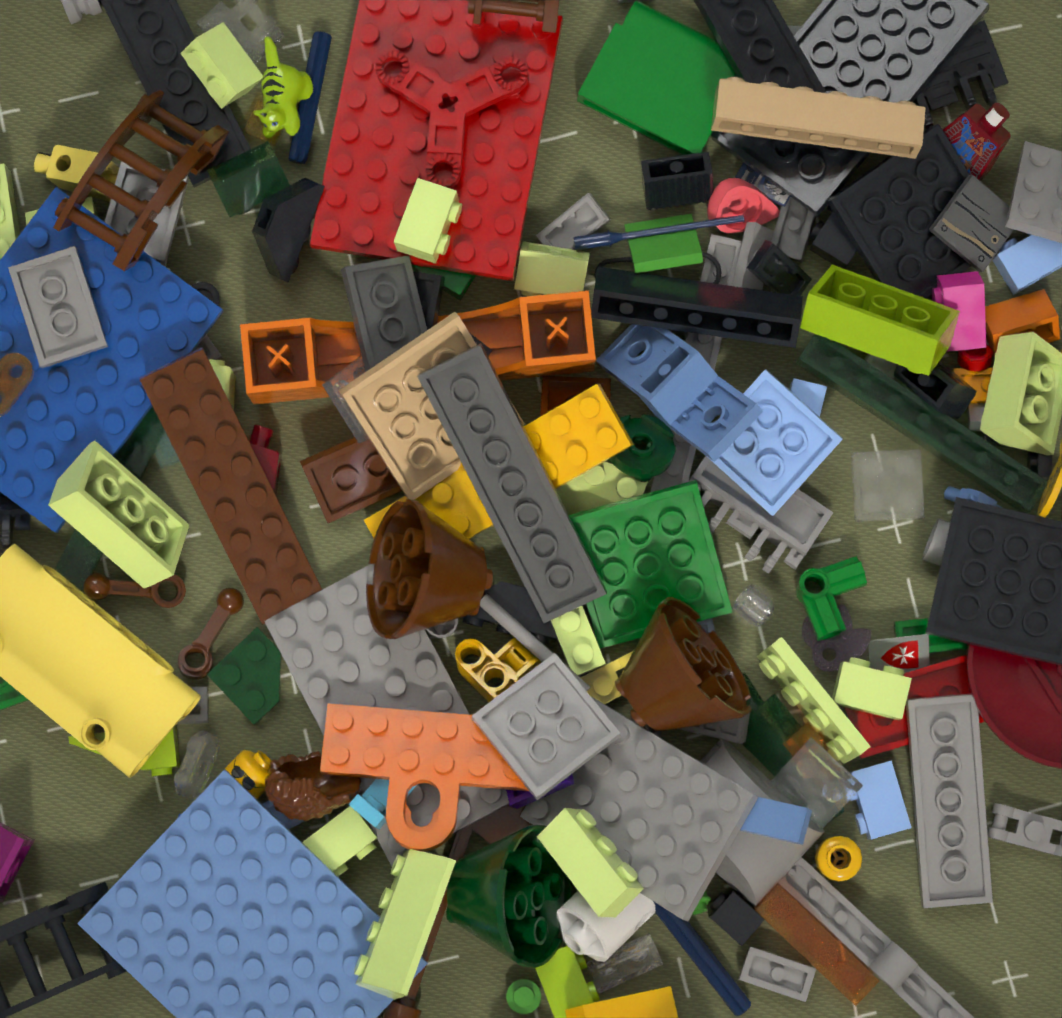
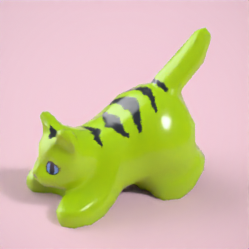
M267 36L264 39L267 69L263 74L261 82L263 109L255 110L253 114L257 115L264 125L262 134L267 139L271 138L281 129H285L289 135L294 136L300 128V118L296 108L297 102L310 98L313 93V83L306 72L298 71L295 67L280 63L277 47L272 38Z

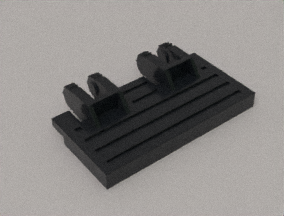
M985 20L979 22L913 101L916 106L926 107L924 128L928 129L933 126L930 111L959 101L954 88L958 87L966 110H968L977 103L969 83L978 81L983 98L989 106L997 103L994 89L1009 83Z

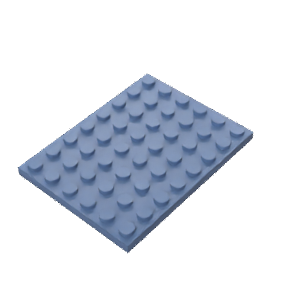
M226 769L219 774L77 923L176 1018H377L394 1000L356 985L358 975L354 974V969L360 955L367 954L371 943L366 941L369 928L373 921H379L380 916ZM422 956L414 978L428 964Z

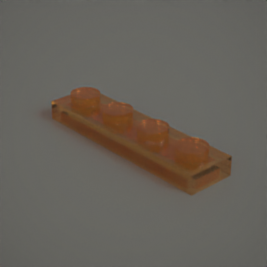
M779 884L754 908L760 916L855 1006L879 982V979Z

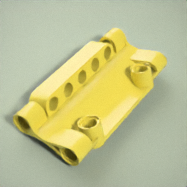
M17 544L11 545L0 557V676L86 748L96 750L129 778L133 777L172 728L194 709L201 699V695L174 675L173 667L164 658L59 572L47 565H40ZM96 724L101 725L105 730L104 741L98 740L94 735Z

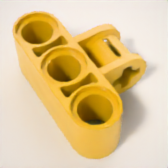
M516 638L511 639L495 654L476 639L463 640L455 650L459 673L488 702L492 701L542 663ZM471 654L480 657L474 664L463 662V659ZM497 677L504 680L499 687L487 685V682L492 678Z

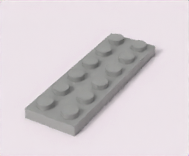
M972 694L907 699L906 710L921 907L935 908L993 903L979 713Z

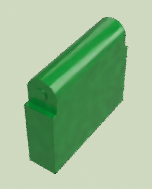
M636 0L628 11L622 26L615 23L578 92L577 102L680 155L702 153L711 138V134L714 132L711 131L715 91L719 79L737 77L716 40Z

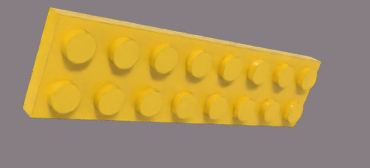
M595 384L524 426L555 489L634 445L601 384ZM462 463L457 471L414 499L468 539L494 526ZM404 496L397 501L405 502L408 498ZM394 503L364 519L373 538H375L384 515Z

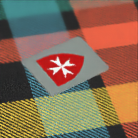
M928 634L871 640L868 643L869 662L872 669L883 671L884 666H891L902 669L906 673L930 666Z

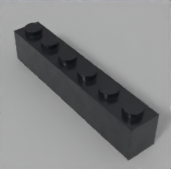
M598 267L591 317L594 319L796 348L803 296Z

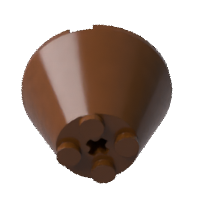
M406 499L405 502H395L384 515L370 552L368 564L374 565L373 585L366 584L369 619L373 629L380 637L398 639L466 615H477L484 590H488L493 581V572L491 569H487L484 548L476 545L416 500Z
M668 597L659 603L620 678L615 681V686L619 693L627 698L633 707L630 710L632 718L641 727L648 724L654 730L661 732L744 717L752 709L750 705L746 706V701L751 698V694L738 664L715 631L712 630L710 633H707L696 621L700 618V615L689 605L674 597Z

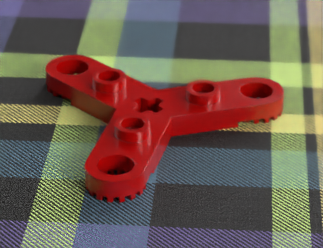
M397 50L383 52L375 62L376 75L382 84L430 114L426 175L429 182L450 189L457 185L461 178L466 117L520 92L525 88L529 80L528 69L525 63L519 58L512 56L509 58L505 57L503 60L483 67L452 83H448ZM390 61L401 63L402 69L399 75H396V77L386 76L383 73L386 63ZM509 67L517 68L521 72L520 79L517 82H513V84L504 82L501 78L503 71ZM447 97L451 101H458L454 104L455 110L450 113L447 108L440 109L444 105L443 99ZM446 163L453 167V174L447 180H439L435 177L434 170L439 164Z

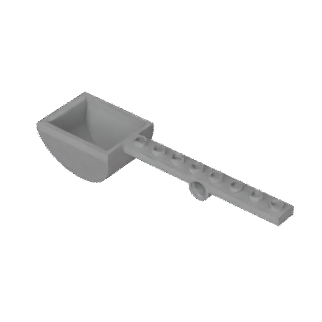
M720 739L700 760L703 764L758 797L796 805L727 740ZM810 818L803 845L743 831L738 832L716 873L753 908L778 883L922 1018H974L920 968L902 948L891 941L802 858L807 850L825 832L814 820Z

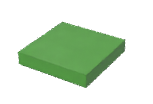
M692 214L624 224L626 233L692 223L694 221ZM696 229L627 239L635 273L703 262L702 250Z

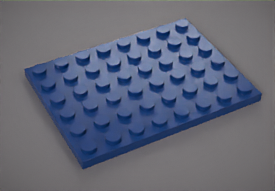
M55 187L0 260V492L55 533H58L66 522L65 519L48 506L58 478L93 441L98 442L115 457L152 407L139 377L193 352L224 312L223 309L144 251L135 266L123 271L113 265L118 253L114 252L115 248L73 222L71 226L61 231L54 229L53 227L58 219L55 216L58 205L65 197L70 198L58 187ZM81 206L80 210L117 232L85 207ZM75 246L78 250L109 347L41 368L8 267Z

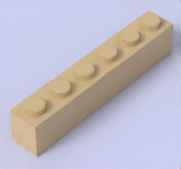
M738 77L719 79L715 91L711 131L916 159L923 144L926 107L916 106L915 103L910 101L893 103L882 101L875 96L857 98L850 97L846 93L839 91L821 93L814 92L813 89L808 87L792 89L780 87L773 82L756 84L745 82V80Z

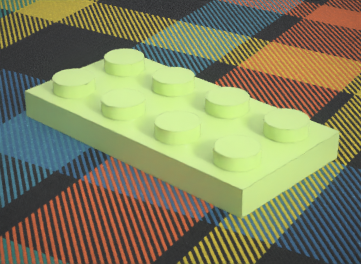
M782 637L757 656L761 661L759 666L763 673L769 679H775L783 688L781 694L791 706H797L804 714L803 721L813 733L821 735L826 742L825 748L835 760H841L845 764L860 756L871 747Z

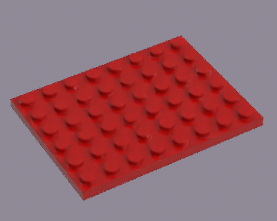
M359 0L322 185L325 187L317 206L310 240L311 248L382 260L409 256L412 265L514 281L561 36L563 16L558 15L556 33L542 31L543 22L536 21L535 17L482 12L480 24H474V14H468L469 1ZM397 50L448 83H452L483 67L503 60L505 57H517L525 63L528 69L529 80L525 88L466 117L461 178L457 185L451 188L457 191L459 203H462V210L457 223L451 222L447 235L451 237L445 255L439 254L437 262L432 263L397 251L394 239L416 180L420 178L428 181L426 162L430 114L382 84L376 75V60H378V57L383 52ZM390 61L384 66L383 73L386 76L396 77L401 72L402 64L397 61ZM509 67L503 71L501 78L504 82L513 84V82H517L520 79L521 72L517 68ZM447 97L443 99L444 105L440 109L447 108L449 113L455 110L454 104L458 101H451ZM446 163L439 164L434 170V175L439 180H447L453 174V167Z

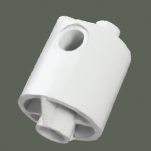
M577 891L557 911V919L563 939L572 951L579 955H588L597 961L605 962L655 913V904L651 899L639 893L616 918L598 917L581 893Z

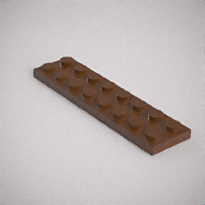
M203 347L139 377L262 625L265 624L264 621L323 590Z

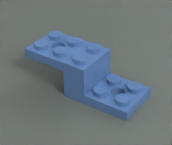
M631 324L596 359V362L602 369L636 393L658 419L714 462L763 412L757 403L720 378L696 349L668 329ZM644 350V352L640 356L636 357L641 351ZM720 415L717 421L711 423L716 416Z

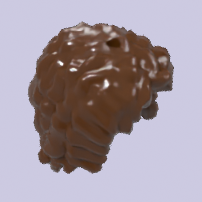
M317 751L305 757L300 756L297 758L293 754H288L286 757L281 756L278 760L273 759L270 762L271 767L268 770V775L265 777L264 790L267 794V799L273 802L276 811L283 813L291 820L308 821L314 818L321 819L324 814H331L332 809H337L339 806L350 803L357 794L360 795L361 780L359 777L322 775L320 773L322 755Z

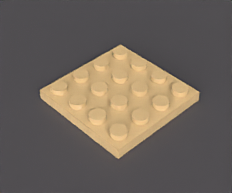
M456 312L338 390L406 497L411 500L416 499L450 476L461 465V461L417 377L419 373L477 345ZM517 412V414H518V416H519V418H520L522 424L524 425L525 423L523 422L522 418L520 417L519 413Z

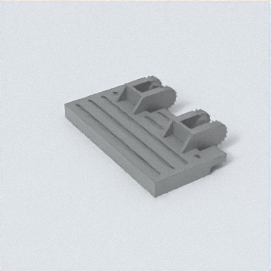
M705 456L689 480H696L699 491L701 489L705 491L701 497L704 507L710 501L720 508L717 514L708 522L711 535L730 508L734 512L726 524L751 539L758 528L762 530L745 555L746 559L752 561V559L756 558L761 550L760 547L766 539L777 546L773 554L765 561L762 569L768 574L786 547L791 550L783 562L796 570L833 514L825 506L797 489L772 516L707 456Z

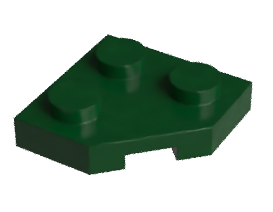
M256 627L207 675L254 725L280 702L282 655L279 649Z

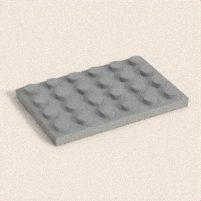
M592 697L619 730L621 737L573 773L575 784L526 805L520 817L533 825L548 826L564 808L586 810L595 819V827L601 835L606 836L615 844L617 848L616 854L619 858L629 864L638 874L637 880L644 888L640 893L682 920L689 921L757 801L758 796Z

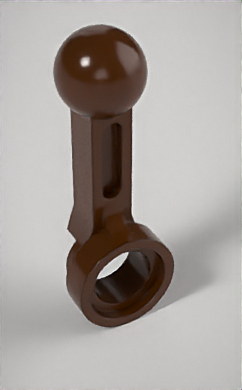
M102 573L89 575L83 585L85 594L92 600H102L108 595L146 597L152 599L155 604L162 608L177 606L182 602L186 593L183 580L175 574L145 589L137 582L109 580ZM163 581H169L176 587V596L171 601H165L158 595V587Z
M225 588L218 594L216 599L217 608L200 636L191 645L184 647L179 653L178 668L186 678L199 680L206 677L211 671L213 660L210 649L230 616L238 613L244 605V598L239 590ZM191 653H200L204 656L205 662L199 668H191L185 662L186 657Z

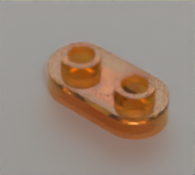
M19 353L7 354L0 360V395L2 398L0 417L10 411L34 376L32 362ZM14 366L22 367V375L18 378L11 376V370Z

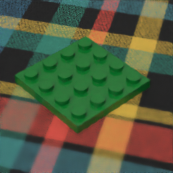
M696 480L569 515L607 590L606 595L587 603L600 649L641 638L659 603L668 597L677 598L700 615V618L696 620L697 622L733 612Z

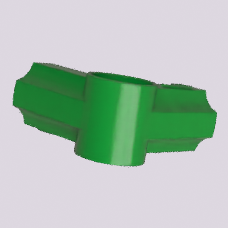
M857 556L820 569H808L804 571L799 579L796 595L805 608L817 641L836 637L846 631L834 597L867 585L864 568ZM809 581L816 582L820 585L822 591L817 594L810 593L806 590L804 584Z

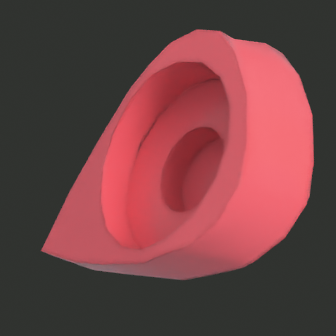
M728 178L721 181L714 189L707 208L709 220L744 215L745 222L716 226L720 231L727 234L744 232L747 222H757L763 225L779 217L780 213L774 202L762 191L740 178Z

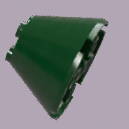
M545 825L527 826L460 858L454 865L446 887L448 903L446 917L448 922L456 923L523 967H540L555 955L563 941L561 938H558L561 928L557 919V911L572 897L571 880L537 838L547 827Z

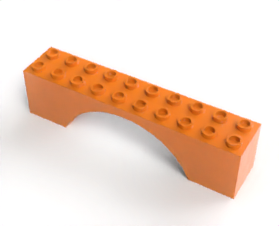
M589 290L518 297L496 306L457 313L469 333L492 350L488 357L500 381L594 371L596 357ZM449 315L438 316L437 323ZM301 318L240 324L246 394L253 405L342 396L338 390L365 373L354 322Z

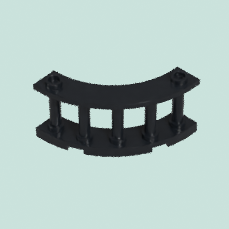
M106 882L92 886L66 897V899L45 906L0 926V943L7 941L8 946H13L34 997L11 1007L0 981V1018L9 1017L105 973L108 979L127 972L98 944L106 965L84 974L63 924L66 921L64 915L79 909L81 915H86L98 900L109 891ZM44 924L46 930H51L71 977V981L48 991L25 940L29 938L26 931Z

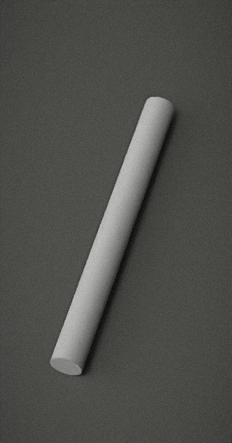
M488 594L481 599L480 606L541 662L553 654ZM566 665L583 688L588 691L590 686Z

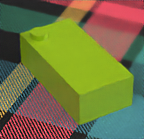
M831 265L808 293L800 328L901 365L913 373L929 376L951 346L960 311Z

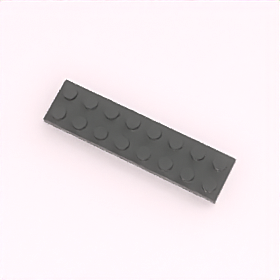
M480 343L419 373L417 377L543 623L606 595L607 590L482 344Z

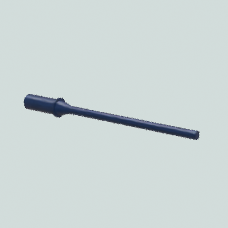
M744 215L626 233L609 232L607 230V232L576 236L574 237L575 250L602 246L612 247L611 245L625 239L745 222Z

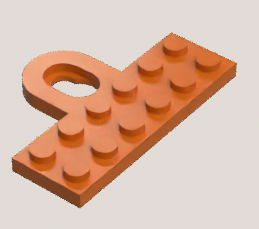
M327 704L320 773L322 775L389 780L386 822L392 837L406 849L426 852L434 850L448 841L457 823L460 786L529 791L472 720V715ZM420 783H428L438 789L440 805L432 814L431 822L426 826L420 827L412 822V812L407 806L406 798L413 786Z

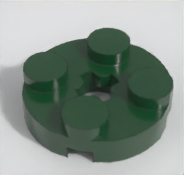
M642 414L641 418L631 419V415L623 416L620 420L632 442L638 445L642 442L646 443V450H639L635 445H632L608 460L621 472L634 477L640 482L650 481L653 476H658L665 472L673 461L676 445L673 442L674 435L672 430L663 421L651 415Z

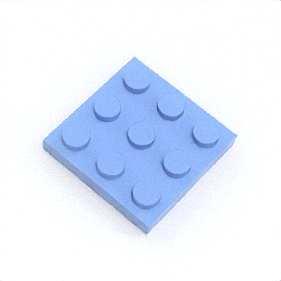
M765 369L743 393L757 403L763 412L715 462L711 461L768 513L774 516L843 438Z

